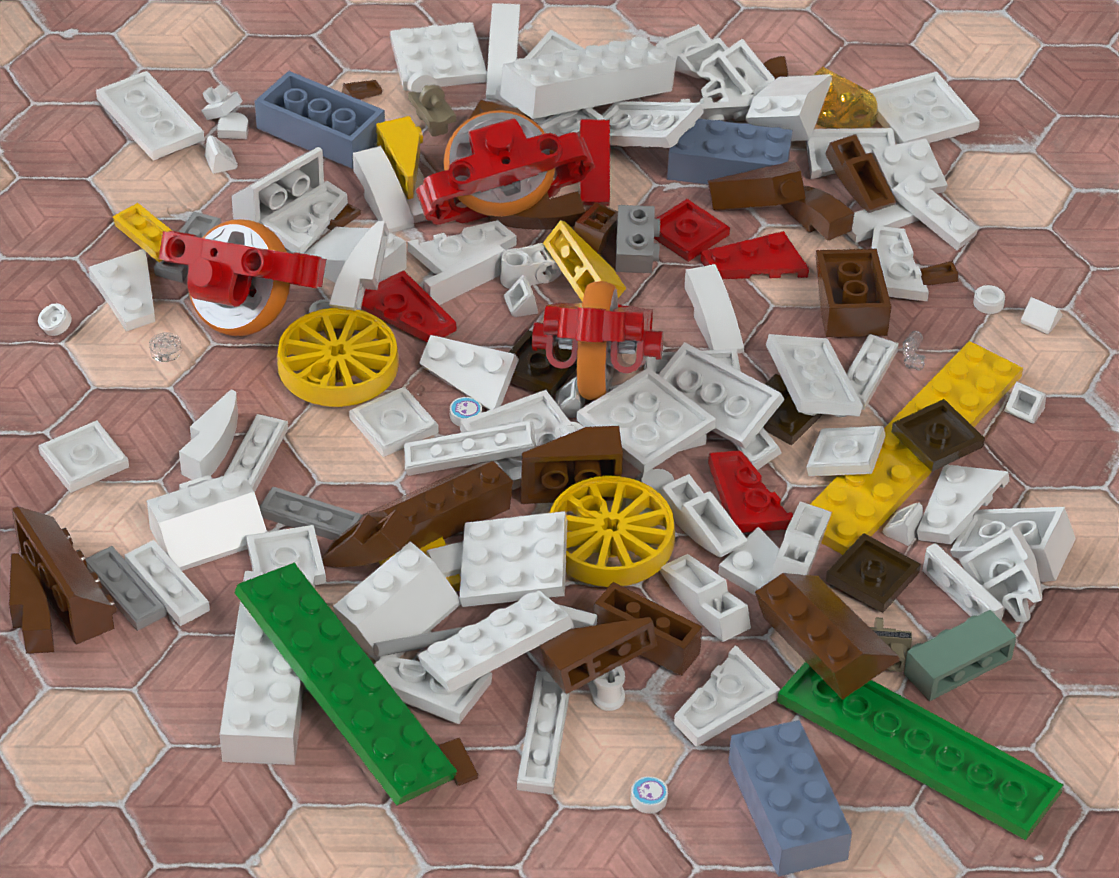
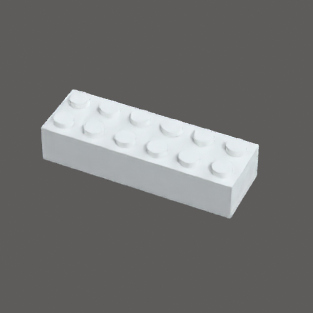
M633 37L632 40L623 42L611 41L609 44L602 46L589 45L586 49L564 50L562 53L554 55L541 54L538 58L516 59L515 62L503 64L500 96L530 118L535 119L672 91L676 59L668 55L664 49L657 48L649 43L648 39L644 37Z
M245 571L243 582L267 572ZM303 573L315 588L314 574ZM240 601L220 729L222 762L295 765L305 685Z

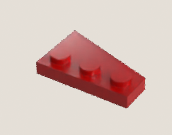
M784 231L701 251L700 261L704 266L715 264L722 279H749L752 274H769V278H781V274L797 273V278H808L809 267Z
M404 270L379 282L377 290L365 289L361 306L362 310L425 342H428L430 335L444 338L457 331L456 321Z
M742 451L709 453L708 465L722 506L742 533L753 532L758 527L762 531L787 530L794 514L792 512L787 513L781 506V498L775 491L770 492L762 483V475Z

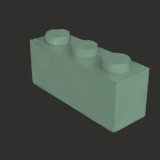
M988 610L978 616L969 617L964 623L952 629L943 630L937 637L925 643L914 645L907 652L904 675L930 702L1011 660L1017 636L991 610Z

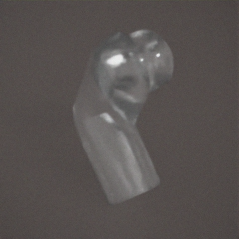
M918 331L910 332L902 346L904 365L910 370L913 368L920 371L924 368L926 357L924 354L917 353L919 346L923 342V335Z

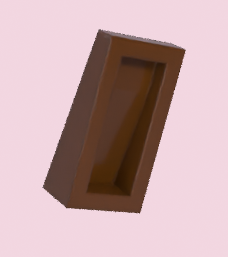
M377 80L343 83L342 93L359 100L381 95L383 91Z
M347 203L340 213L330 220V224L326 228L332 231L336 227L346 226L361 215V210Z
M953 261L920 269L923 285L959 282L958 271Z
M460 737L439 744L440 750L457 770L454 776L457 786L478 779V773Z

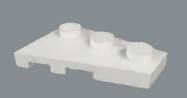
M496 220L463 228L461 234L447 237L445 233L433 235V240L420 243L416 239L407 241L408 251L434 274H439L496 245H500L506 251L517 245V236Z

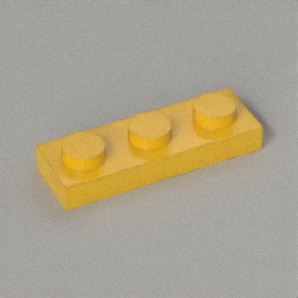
M139 203L112 216L118 229L158 262L163 261L159 259L163 231H172L169 227Z

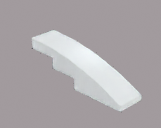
M492 3L486 99H495L496 89L501 85L503 64L515 62L517 59L520 4Z

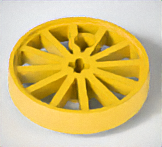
M327 308L308 313L287 327L279 341L277 365L281 381L297 397L317 405L344 407L369 401L384 392L397 375L399 355L392 330L378 317L357 309L353 311ZM334 329H343L339 339H337ZM324 330L327 339L317 332ZM354 330L361 331L352 337ZM302 369H304L303 371H301V372L298 373V374H296V373L294 372V371H297V370H302ZM370 369L381 370V371H380L379 373H375V372H373V371L370 370ZM355 375L364 382L353 384L351 377ZM336 382H343L344 386H336Z
M600 476L586 479L566 489L559 495L551 507L550 513L563 511L566 513L571 511L577 515H566L567 530L571 531L567 532L566 548L581 545L573 553H569L566 550V573L584 583L602 587H609L612 582L621 586L639 583L660 571L661 567L668 562L673 552L675 525L671 508L660 493L638 480L620 476ZM602 497H614L611 512L608 511L607 503ZM623 499H632L633 502L620 512ZM646 508H650L651 510H653L651 512L640 514ZM661 525L665 527L666 530L649 527ZM646 543L659 544L660 546L655 550ZM627 551L633 552L643 560L632 563ZM594 552L600 554L597 565L585 562ZM608 557H618L621 566L606 567Z

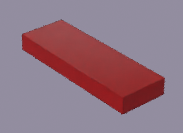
M580 119V137L584 138L594 163V169L587 173L586 178L580 182V197L584 206H592L595 202L609 206L610 120Z

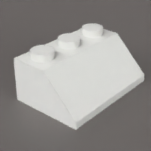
M317 147L233 194V219L251 220L259 223L261 219L324 183L323 149Z
M242 470L147 500L150 529L158 545L181 571L248 549L246 535L267 532L255 492Z
M409 542L401 551L393 555L333 607L335 615L359 646L378 661L381 656L376 657L373 649L374 643L426 634L459 607L461 601L436 563L412 542ZM405 652L395 653V654H390V655H384V656L399 658V657H400L401 655H403Z

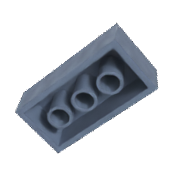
M291 71L285 73L255 100L257 129L309 151L320 147L323 149V157L352 169L353 153L374 148L377 143L376 124L385 122V110Z
M698 119L695 125L679 138L678 143L670 147L667 180L708 185V180L789 162L793 130L724 122L722 120Z
M800 720L731 735L728 763L777 876L848 860L852 831Z

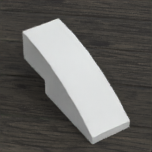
M378 146L353 153L354 173L364 188L365 200L377 220L385 221L390 233L414 227V220L407 200L382 147Z
M378 221L352 250L335 283L329 303L331 308L353 311L356 309L361 310L365 289H378L389 237V230L385 221Z
M716 265L686 269L684 288L694 306V319L709 349H737V353H743L744 345L737 319Z
M231 389L190 426L191 441L179 451L182 475L191 480L212 475L225 458L237 428L238 407L236 391Z
M690 474L662 486L660 494L669 504L674 522L707 551L720 558L748 543L747 538L711 491L703 493Z
M801 501L799 502L775 558L769 578L770 581L782 573L809 575L832 512Z
M689 554L661 567V574L677 597L692 615L719 640L724 642L751 629L748 605L728 592L727 582L723 577Z

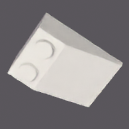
M831 75L776 78L754 96L746 116L748 124L793 130L791 141L810 140L832 81Z
M336 227L305 251L304 254L327 259L324 278L336 283L341 269L352 250L371 228ZM390 232L379 282L407 269L406 241Z
M1065 507L977 510L973 514V521L958 536L950 552L953 557L960 559L1009 529L1018 526L1035 555L1040 582L1056 581L1076 538Z

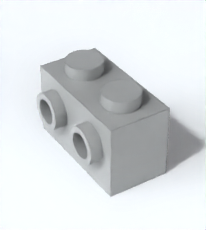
M618 205L616 272L652 273L653 261L659 262L660 243H654V237H659L660 219L654 218L655 206Z

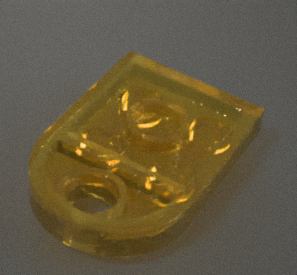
M821 67L814 75H831L832 81L816 124L825 129H862L872 127L878 117V105L875 96L869 90ZM858 114L866 115V117L861 119L854 118Z

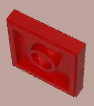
M685 199L656 218L660 219L659 237H654V239L689 262L700 255L701 251L708 250L729 236L730 227L689 199Z

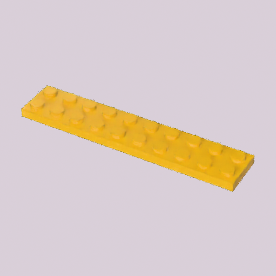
M969 341L884 428L886 436L872 474L838 475L810 504L832 512L821 543L843 555L863 533L872 536L932 473L891 432L893 422L945 399L975 427L1022 377L1023 367Z

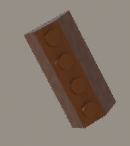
M494 461L468 466L364 513L363 517L369 514L377 522H380L396 509L416 527L405 545L412 542L420 549L441 537L447 539L464 531L465 523L485 521L509 510L513 480Z
M19 506L12 508L19 555L29 564L39 579L47 600L75 644L77 645L113 630V614L116 613L115 603L109 594L104 595L101 591L102 587L97 574L94 571H88L87 562L80 549L75 551L73 548L72 538L66 528L61 529L52 516Z
M782 573L755 591L763 618L842 699L900 661L899 656L818 576Z

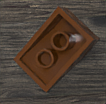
M877 249L816 250L821 318L826 337H868L869 334L888 336L892 306Z
M619 426L584 427L523 452L521 463V504L554 503L561 493L580 481L600 476L622 477L623 451ZM602 497L605 501H614V497Z

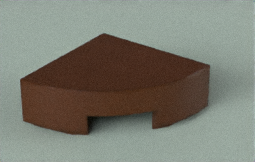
M785 56L771 58L763 64L775 79L778 77H788Z

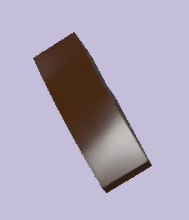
M856 134L829 143L825 153L828 161L844 187L864 210L871 213L896 204V200L872 153H865Z
M804 186L806 199L781 204L809 233L817 230L827 241L852 231L854 212L843 202L823 190Z
M578 191L549 199L546 192L540 201L521 213L510 216L488 215L490 222L498 220L506 227L528 230H551L556 227L560 220L566 222L570 227L575 226V223L586 211Z
M396 509L380 522H377L372 516L367 514L334 539L322 557L323 566L354 567L372 564L389 558L402 550L416 527Z
M12 553L9 609L13 628H22L26 654L54 652L53 629L44 590L29 564L18 553Z

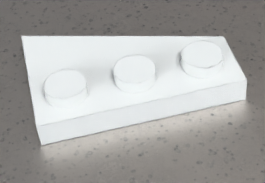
M756 94L727 96L713 103L712 97L702 98L700 102H697L701 104L704 114L699 119L722 121L735 119V121L746 120L750 105ZM690 99L680 100V103H691Z
M893 128L814 129L810 140H806L811 180L835 173L825 155L830 142L856 134L865 153L868 154L872 153L873 149L895 145Z
M326 181L261 219L259 223L275 233L285 248L293 253L304 254L330 224V220L334 219L347 205V193Z
M874 225L871 249H877L889 297L928 301L929 291L927 286L923 285L919 266H916L914 262V253L905 229Z
M144 249L89 267L91 279L126 332L155 322L147 256Z
M430 335L420 360V365L448 385L464 393L467 397L478 400L487 410H491L502 405L519 359L512 353Z
M945 465L917 529L918 540L952 544L973 521V514L982 505L987 506L993 500L992 494L999 487L1004 488L1009 482V472Z
M759 527L747 537L748 543L734 550L719 564L718 570L719 575L755 596L756 590L770 582L771 571L779 548Z
M735 645L729 652L725 662L721 666L718 665L712 671L711 678L702 688H698L675 714L674 725L697 747L777 700L780 688Z
M381 656L374 664L403 702L456 724H460L489 687L492 680V673L489 672L449 693L422 667L420 661Z

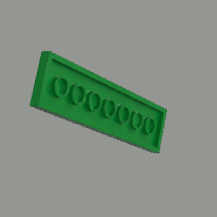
M295 562L237 584L234 592L396 806L454 779L457 773L455 767Z
M805 661L778 692V703L1024 840L1028 839L1062 793L1064 784L873 680H870L842 699Z

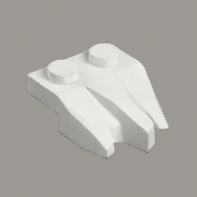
M699 24L663 39L656 45L657 48L664 49L668 55L676 59L675 71L695 78H702L697 75L702 61L718 50L723 52L728 49L720 38L711 40Z
M743 39L723 52L718 50L702 61L697 73L700 77L709 80L701 89L703 98L757 95L775 80Z
M1018 526L1009 529L959 559L965 571L1004 606L1002 617L1005 609H1007L1016 622L1028 621L1031 616L1027 598L1032 602L1043 600L1035 555Z

